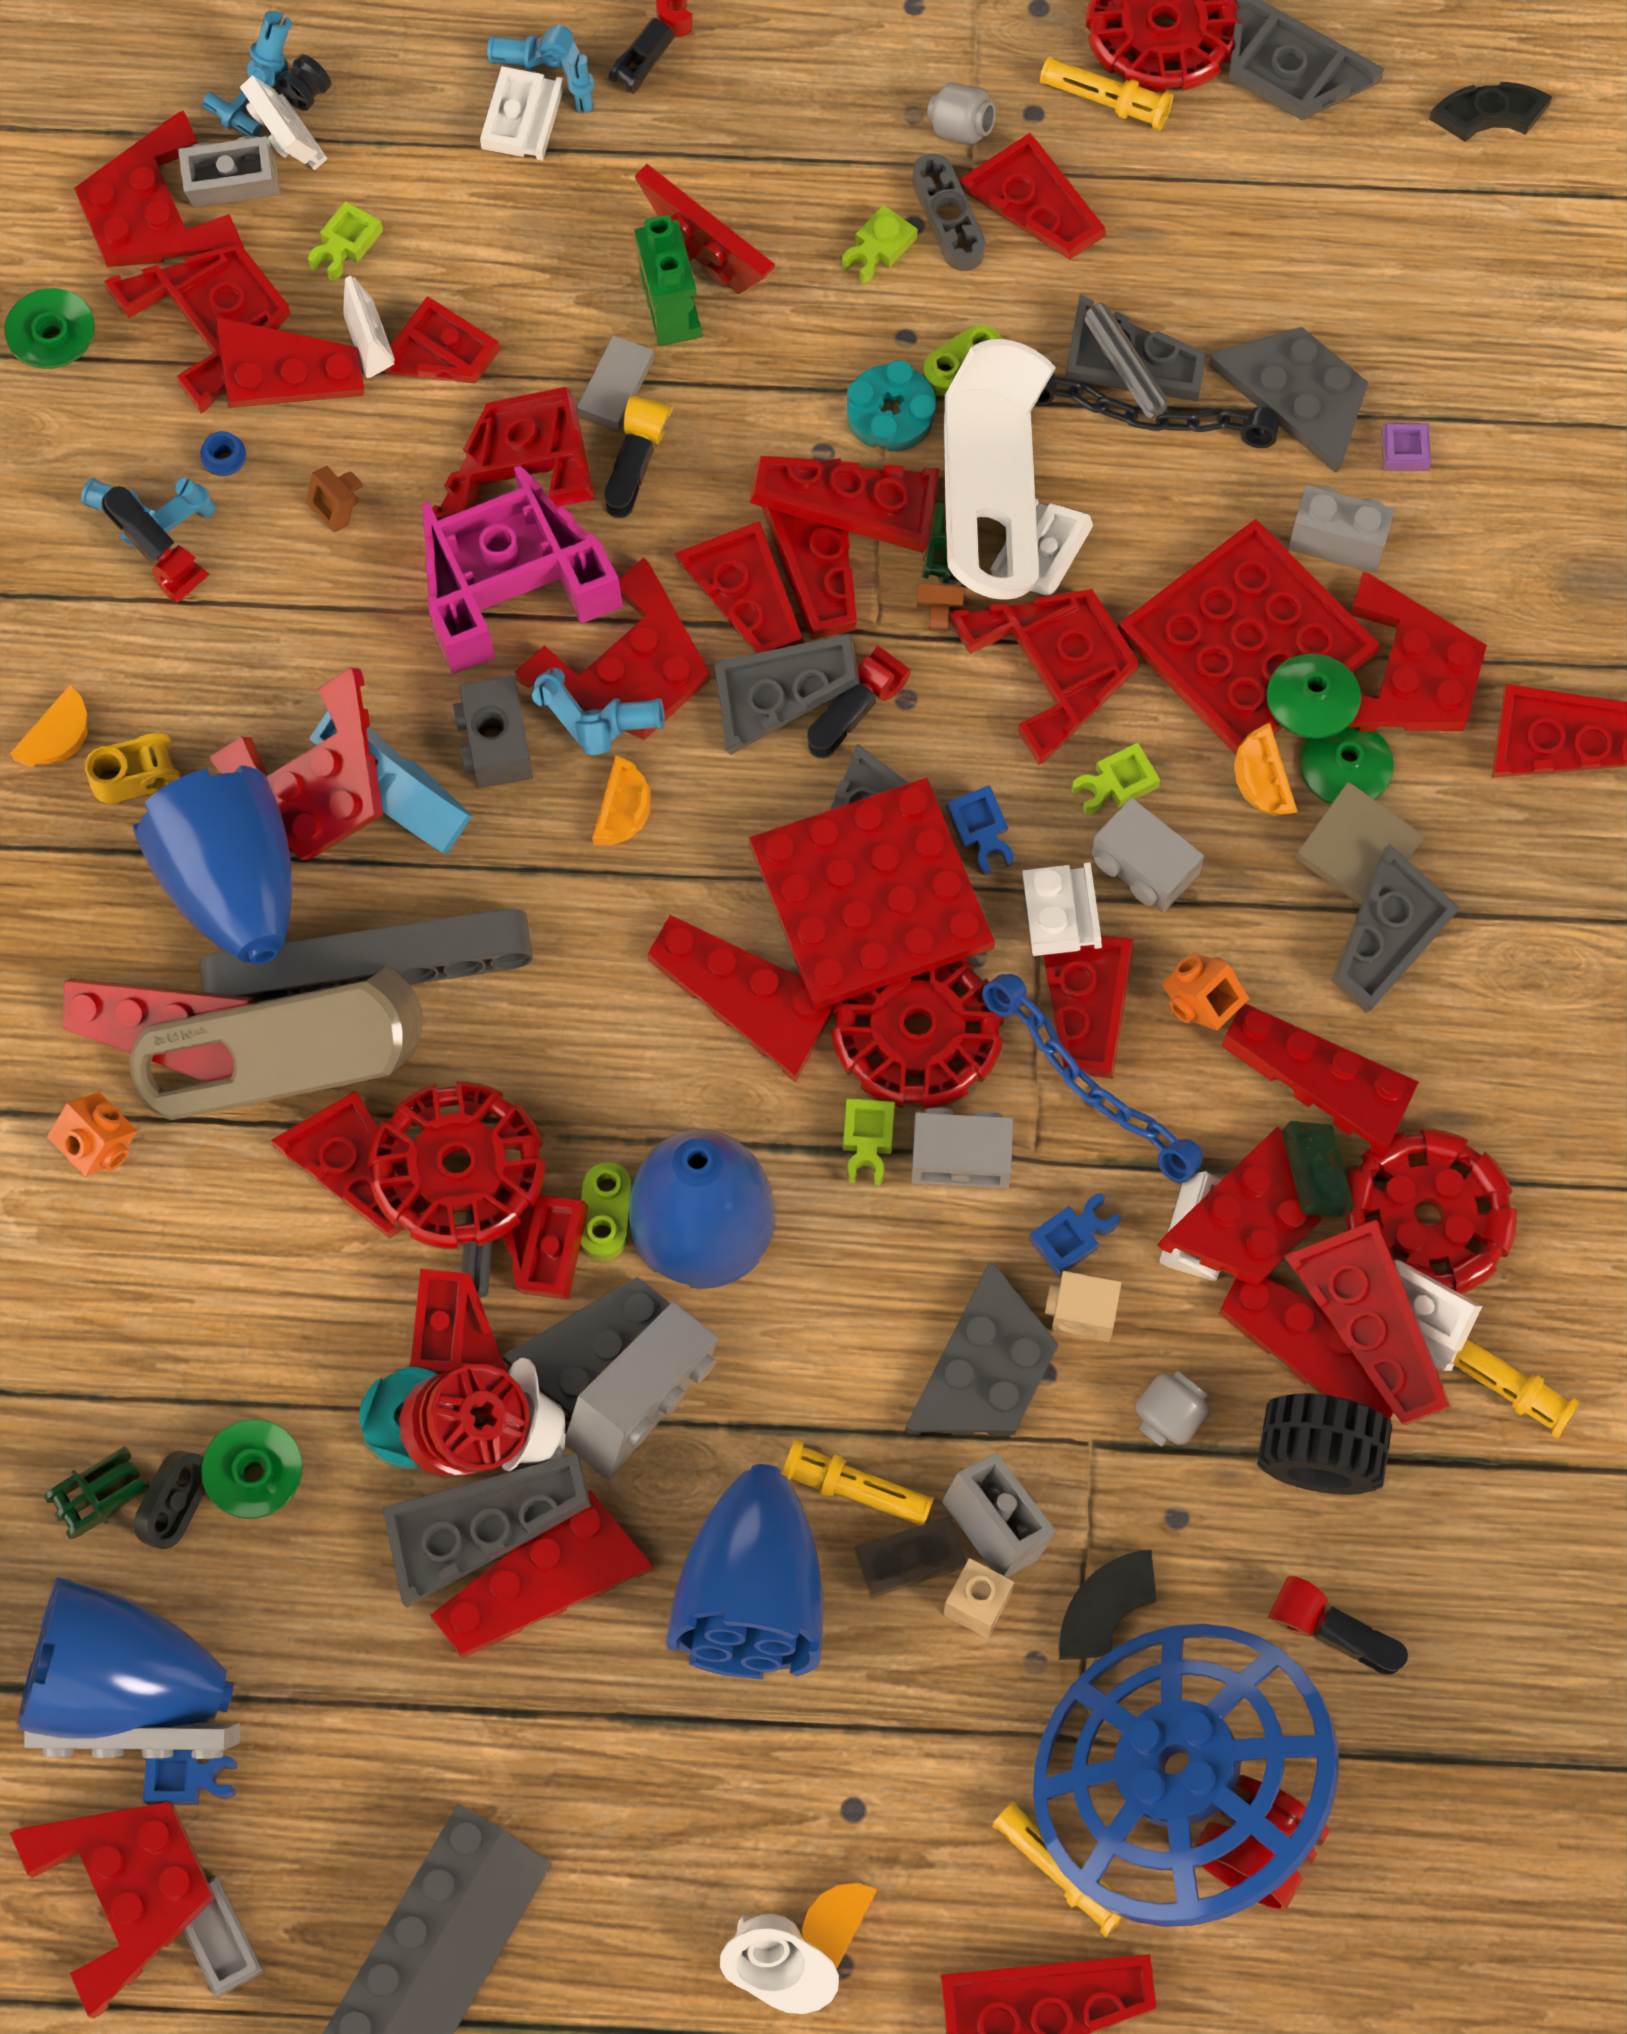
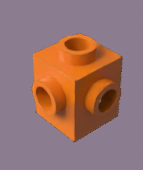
M1195 952L1176 965L1174 972L1161 983L1171 999L1169 1006L1179 1019L1185 1023L1192 1021L1214 1030H1218L1250 999L1238 981L1234 970L1227 962L1219 957L1213 959Z
M99 1091L67 1102L47 1138L86 1177L105 1169L112 1171L119 1167L129 1155L127 1148L136 1135L137 1130L123 1116L122 1112L112 1105Z

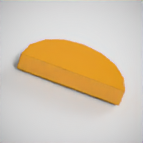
M69 685L12 750L10 754L13 760L28 767H35L36 764L46 765L58 761L60 764L77 753L88 736V713L80 694Z
M1268 723L1249 733L1238 747L1234 762L1236 784L1244 799L1258 811L1273 816L1292 815L1298 813L1271 725Z
M615 755L593 834V845L612 846L629 840L643 828L650 814L651 790L645 777L636 769V765L633 762Z
M861 1883L836 1885L820 1894L807 1910L801 1929V1936L804 1941L822 1951L832 1960L836 1970L878 1891L877 1888Z

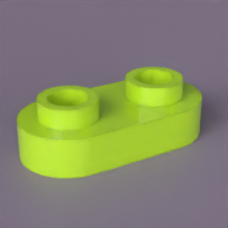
M976 325L966 329L931 352L924 361L923 376L931 384L935 395L945 397L974 343L1002 339L1001 335L989 326ZM941 365H949L953 369H951L950 371H942L938 367Z
M604 1162L593 1166L586 1173L582 1185L581 1200L589 1207L580 1247L588 1257L597 1261H608L619 1256L625 1249L628 1240L629 1200L632 1190L631 1179L623 1167L611 1162ZM605 1179L613 1180L616 1183L615 1188L608 1192L600 1190L598 1185ZM599 1226H607L611 1229V1233L606 1238H598L593 1232Z

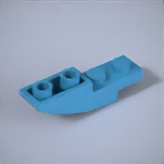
M328 710L309 738L315 745L337 733ZM370 727L367 728L370 755H375L383 812L442 853L448 854L473 815L414 760L402 758Z

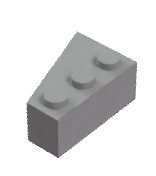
M672 1302L578 1396L567 1430L565 1446L609 1481L637 1447L647 1438L665 1415H669L682 1401L686 1393L685 1391L694 1381L699 1384L711 1372L716 1364V1360L712 1355L719 1338L676 1303Z

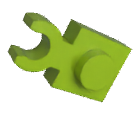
M345 201L320 231L321 242L324 244L316 246L309 253L308 262L310 269L315 271L322 262L330 261L332 264L327 268L328 278L332 282L336 281L343 274L344 260L348 257L358 263L383 232L382 222Z
M883 205L855 234V244L858 246L851 247L845 251L842 256V269L847 271L852 264L862 263L865 266L860 270L859 281L862 284L869 282L874 277L875 265L880 261L890 268L916 241L918 229Z
M1135 743L1098 761L1096 764L1098 776L1086 774L1077 777L1072 782L1071 791L1073 795L1083 790H1089L1094 793L1095 797L1087 800L1083 805L1085 815H1090L1098 812L1103 807L1104 801L1110 797L1113 798L1119 808L1125 805L1131 797L1135 800L1158 789L1161 780L1139 743Z
M846 1099L843 1151L857 1152L850 1158L847 1165L849 1184H855L856 1171L863 1166H868L874 1170V1185L880 1186L882 1184L884 1164L877 1153L891 1154L895 1102Z

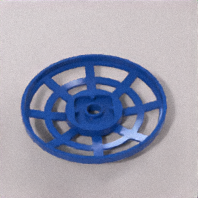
M1210 1624L1177 1625L1145 1633L1117 1646L1093 1663L1071 1685L1049 1720L1042 1735L1035 1762L1033 1785L1036 1819L1045 1846L1061 1872L1079 1891L1110 1913L1134 1922L1163 1927L1193 1926L1229 1917L1253 1906L1279 1888L1302 1865L1319 1840L1331 1813L1338 1784L1339 1750L1334 1723L1323 1697L1305 1671L1282 1649L1257 1635L1233 1627ZM1200 1637L1227 1639L1249 1646L1261 1653V1655L1240 1673H1237L1230 1668L1212 1662L1183 1660L1184 1639ZM1162 1644L1161 1664L1151 1666L1130 1676L1107 1695L1092 1686L1104 1673L1124 1659L1151 1646ZM1278 1667L1290 1677L1302 1694L1313 1720L1315 1735L1283 1736L1274 1709L1263 1693L1256 1687ZM1182 1675L1208 1677L1226 1684L1207 1706L1194 1701L1182 1700ZM1161 1679L1160 1704L1147 1709L1137 1717L1119 1705L1125 1697L1138 1688ZM1245 1698L1257 1712L1265 1737L1236 1740L1235 1735L1223 1719ZM1079 1702L1091 1710L1092 1714L1087 1719L1078 1738L1072 1770L1047 1778V1769L1056 1738L1066 1717L1076 1703ZM1105 1720L1122 1733L1114 1759L1088 1765L1092 1743ZM1180 1752L1189 1754V1761L1184 1770L1177 1774L1165 1772L1166 1763L1172 1755ZM1317 1757V1772L1310 1801L1299 1825L1289 1838L1265 1818L1279 1792L1285 1758ZM1267 1759L1262 1784L1254 1801L1249 1805L1233 1792L1238 1782L1241 1761ZM1116 1781L1126 1803L1107 1827L1095 1811L1088 1787ZM1070 1792H1074V1799L1081 1818L1091 1834L1099 1841L1082 1869L1070 1858L1058 1839L1048 1810L1047 1800ZM1219 1809L1236 1822L1216 1839L1192 1848L1190 1825L1207 1819ZM1142 1817L1151 1823L1168 1827L1170 1851L1147 1850L1129 1844L1125 1840ZM1250 1835L1275 1854L1262 1869L1242 1883L1214 1896L1199 1899L1194 1867L1207 1864L1226 1855L1242 1844ZM1115 1855L1126 1862L1143 1868L1163 1871L1173 1870L1177 1903H1155L1132 1899L1107 1889L1099 1881Z

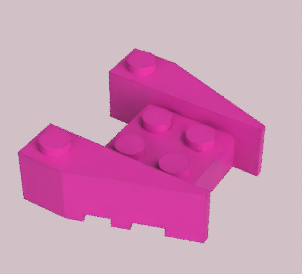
M520 465L514 467L517 490L449 517L437 520L429 501L422 503L429 614L436 641L452 675L495 658L490 631L480 610L556 580H560L580 624L623 607L619 578L601 542L590 532L587 534L574 521L573 515L563 506L556 507L552 500L543 492L542 486Z

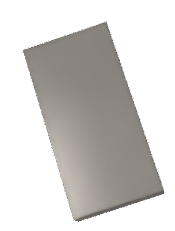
M612 336L577 406L578 416L619 431L624 421L630 395H637L655 359L654 350Z
M215 1877L208 1881L215 1899L183 1932L214 1996L219 1998L263 1974L264 1970L219 1878Z

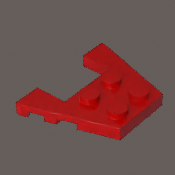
M184 110L176 113L74 187L78 201L107 267L164 263V258L192 256L240 243L244 248L230 214L186 229L158 166L179 159L178 149L198 144Z
M240 243L185 257V263L163 269L155 265L142 269L143 274L122 280L120 275L104 281L108 293L128 319L165 296H169L213 354L177 375L180 387L201 414L208 410L225 390L216 330V317L278 330L291 315L289 305Z
M567 387L486 403L463 448L467 456L460 470L450 473L444 485L448 493L441 507L434 505L432 510L437 520H441L476 506L481 484L516 478L514 467L519 465L530 475L553 470L548 497L556 507L594 500V490L575 398Z
M643 557L619 578L621 597L643 616L635 626L580 675H577L544 645L515 671L516 681L523 686L531 688L542 673L547 672L550 668H552V671L555 668H559L565 676L563 685L581 708L585 710H603L616 698H619L621 703L660 698L664 707L665 721L710 681V672L650 563ZM657 728L627 730L625 732L645 740Z
M1362 572L1350 614L1395 627L1396 632L1378 699L1361 695L1358 713L1348 727H1358L1359 732H1376L1378 727H1404V732L1464 731L1487 645L1373 575Z
M1093 589L1037 597L1031 603L1009 606L1005 602L990 605V608L987 610L968 612L967 609H961L950 613V623L969 654L1012 634L1056 703V706L1020 723L1018 726L1019 735L1038 765L1044 763L1138 669L1139 661Z
M351 667L318 688L335 724L337 733L268 775L251 737L241 736L209 756L213 765L222 774L236 773L238 767L244 765L261 771L267 777L282 815L289 848L300 860H311L383 816L375 755H370L366 729L371 726L368 709H363L360 687L365 685L363 674L359 668Z
M170 1802L25 1827L10 1832L27 1875L32 1878L77 1854L80 1855L118 1942L117 1948L69 1973L87 2016L93 2019L101 2015L109 2007L107 2003L125 1985L129 1986L143 1972L142 1968L163 1946L168 1947L215 1899V1895L176 1808Z

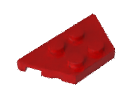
M647 163L635 175L636 181L657 216L668 215L671 216L672 221L678 220L689 261L695 259L703 265L708 276L719 286L724 287L727 284L740 294L763 280L775 268V264Z
M1277 1126L1163 1236L1157 1246L1169 1253H1172L1176 1248L1200 1258V1265L1216 1271L1224 1270L1230 1272L1235 1278L1258 1286L1285 1259L1284 1256L1290 1254L1322 1220L1283 1131Z

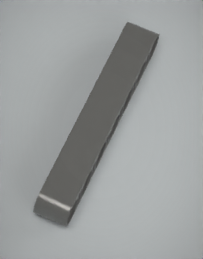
M503 909L286 942L278 951V955L274 960L262 965L242 962L227 952L203 957L199 965L203 992L254 997V1003L366 981L386 966L396 971L409 985L516 969L532 962L533 955L526 913L519 909Z

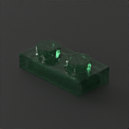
M1290 1121L1281 1132L1302 1213L1345 1218L1353 1210L1354 1204L1333 1125Z

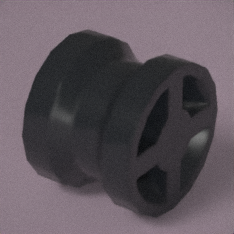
M300 54L293 61V68L289 72H282L275 80L281 94L293 106L302 111H308L315 102L314 97L317 94L325 93L332 85L331 79L323 67L316 60L305 54Z

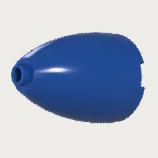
M240 765L236 773L210 776L206 768L185 775L164 786L145 802L148 811L142 817L140 823L133 825L136 840L161 887L191 924L220 949L242 962L252 963L253 965H262L274 960L278 955V951L284 945L290 922L292 866L282 815L267 777L253 767Z
M692 1129L674 1134L663 1140L651 1151L640 1166L635 1177L629 1200V1225L636 1250L642 1260L655 1273L659 1272L673 1281L690 1285V1288L708 1289L720 1287L745 1276L759 1263V1259L766 1251L775 1230V1205L769 1180L755 1156L739 1141L727 1134L709 1129Z
M756 1464L750 1470L742 1472L724 1491L707 1515L691 1546L674 1595L666 1645L669 1650L681 1649L690 1654L689 1665L715 1674L763 1680V1672L790 1668L791 1674L800 1676L814 1670L819 1665L821 1659L823 1591L818 1554L802 1503L789 1479L781 1474L780 1469L775 1466Z
M57 1577L41 1623V1632L33 1661L29 1667L18 1715V1730L57 1738L95 1739L124 1733L135 1728L172 1727V1725L211 1722L215 1719L218 1711L227 1712L234 1682L226 1681L227 1670L206 1648L159 1614L99 1587Z

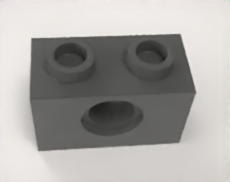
M515 675L459 685L462 702L455 703L453 706L458 731L467 730L470 744L461 745L465 773L475 772L478 788L533 779ZM489 728L502 730L498 736L491 738L481 735Z

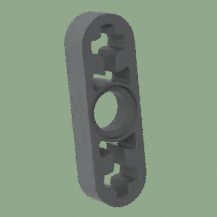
M927 154L920 157L913 168V187L944 258L956 270L969 271L975 269L983 260L985 239L950 161L942 155ZM927 172H932L935 177H940V191L935 193L936 187L932 178L926 177ZM949 204L956 206L961 214L955 219L946 220L939 217L936 211L939 207ZM962 231L961 238L967 248L972 247L970 253H965L962 248H957V233Z

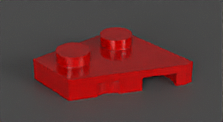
M427 296L391 343L390 348L395 359L394 365L382 372L393 375L476 383L501 350V346L496 339Z
M500 1191L496 1200L504 1205L512 1193ZM539 1195L533 1208L527 1207L519 1216L521 1223L503 1236L506 1249L511 1253L513 1260L511 1269L516 1289L522 1294L569 1300L589 1207L583 1200Z
M420 1268L410 1367L451 1371L467 1364H489L506 1371V1366L471 1274Z

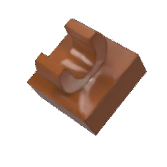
M325 466L312 473L306 503L333 532H336L348 526L352 508L359 502V498L353 492L362 488L363 483L353 472H346L338 478L328 466Z
M918 584L917 608L930 609L929 630L947 632L949 610L963 609L964 587Z

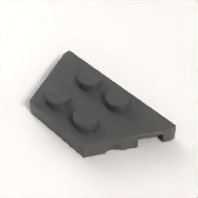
M1237 0L1239 9L1236 10V18L1242 24L1235 23L1233 37L1235 49L1231 54L1228 77L1230 81L1302 121L1381 81L1384 68L1261 0Z
M1303 327L1220 350L1211 355L1209 366L1257 407L1271 409L1276 414L1279 425L1335 473L1341 469L1367 389L1368 382Z
M988 1263L905 1426L906 1433L921 1435V1432H951V1435H972L976 1432H986L989 1435H1015L1057 1351L1058 1343L996 1265Z

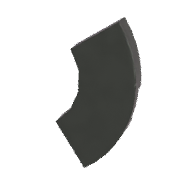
M1500 82V85L1477 88L1475 85H1471L1452 93L1439 102L1432 109L1429 120L1464 142L1477 132L1490 128H1510L1526 135L1550 106L1552 96L1536 88L1512 82Z
M1152 1550L1137 1551L1116 1558L1095 1571L1081 1585L1071 1600L1063 1619L1058 1646L1059 1660L1105 1656L1111 1651L1112 1636L1119 1622L1134 1609L1156 1602Z

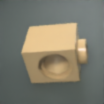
M1063 1271L1060 1286L1050 1285L1045 1314L1054 1316L1051 1331L1110 1343L1122 1282Z
M969 1558L945 1603L944 1616L989 1639L1012 1595L1014 1581Z

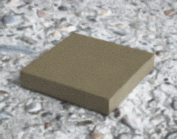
M1347 782L1294 858L1362 905L1384 848L1391 844L1409 860L1425 835Z

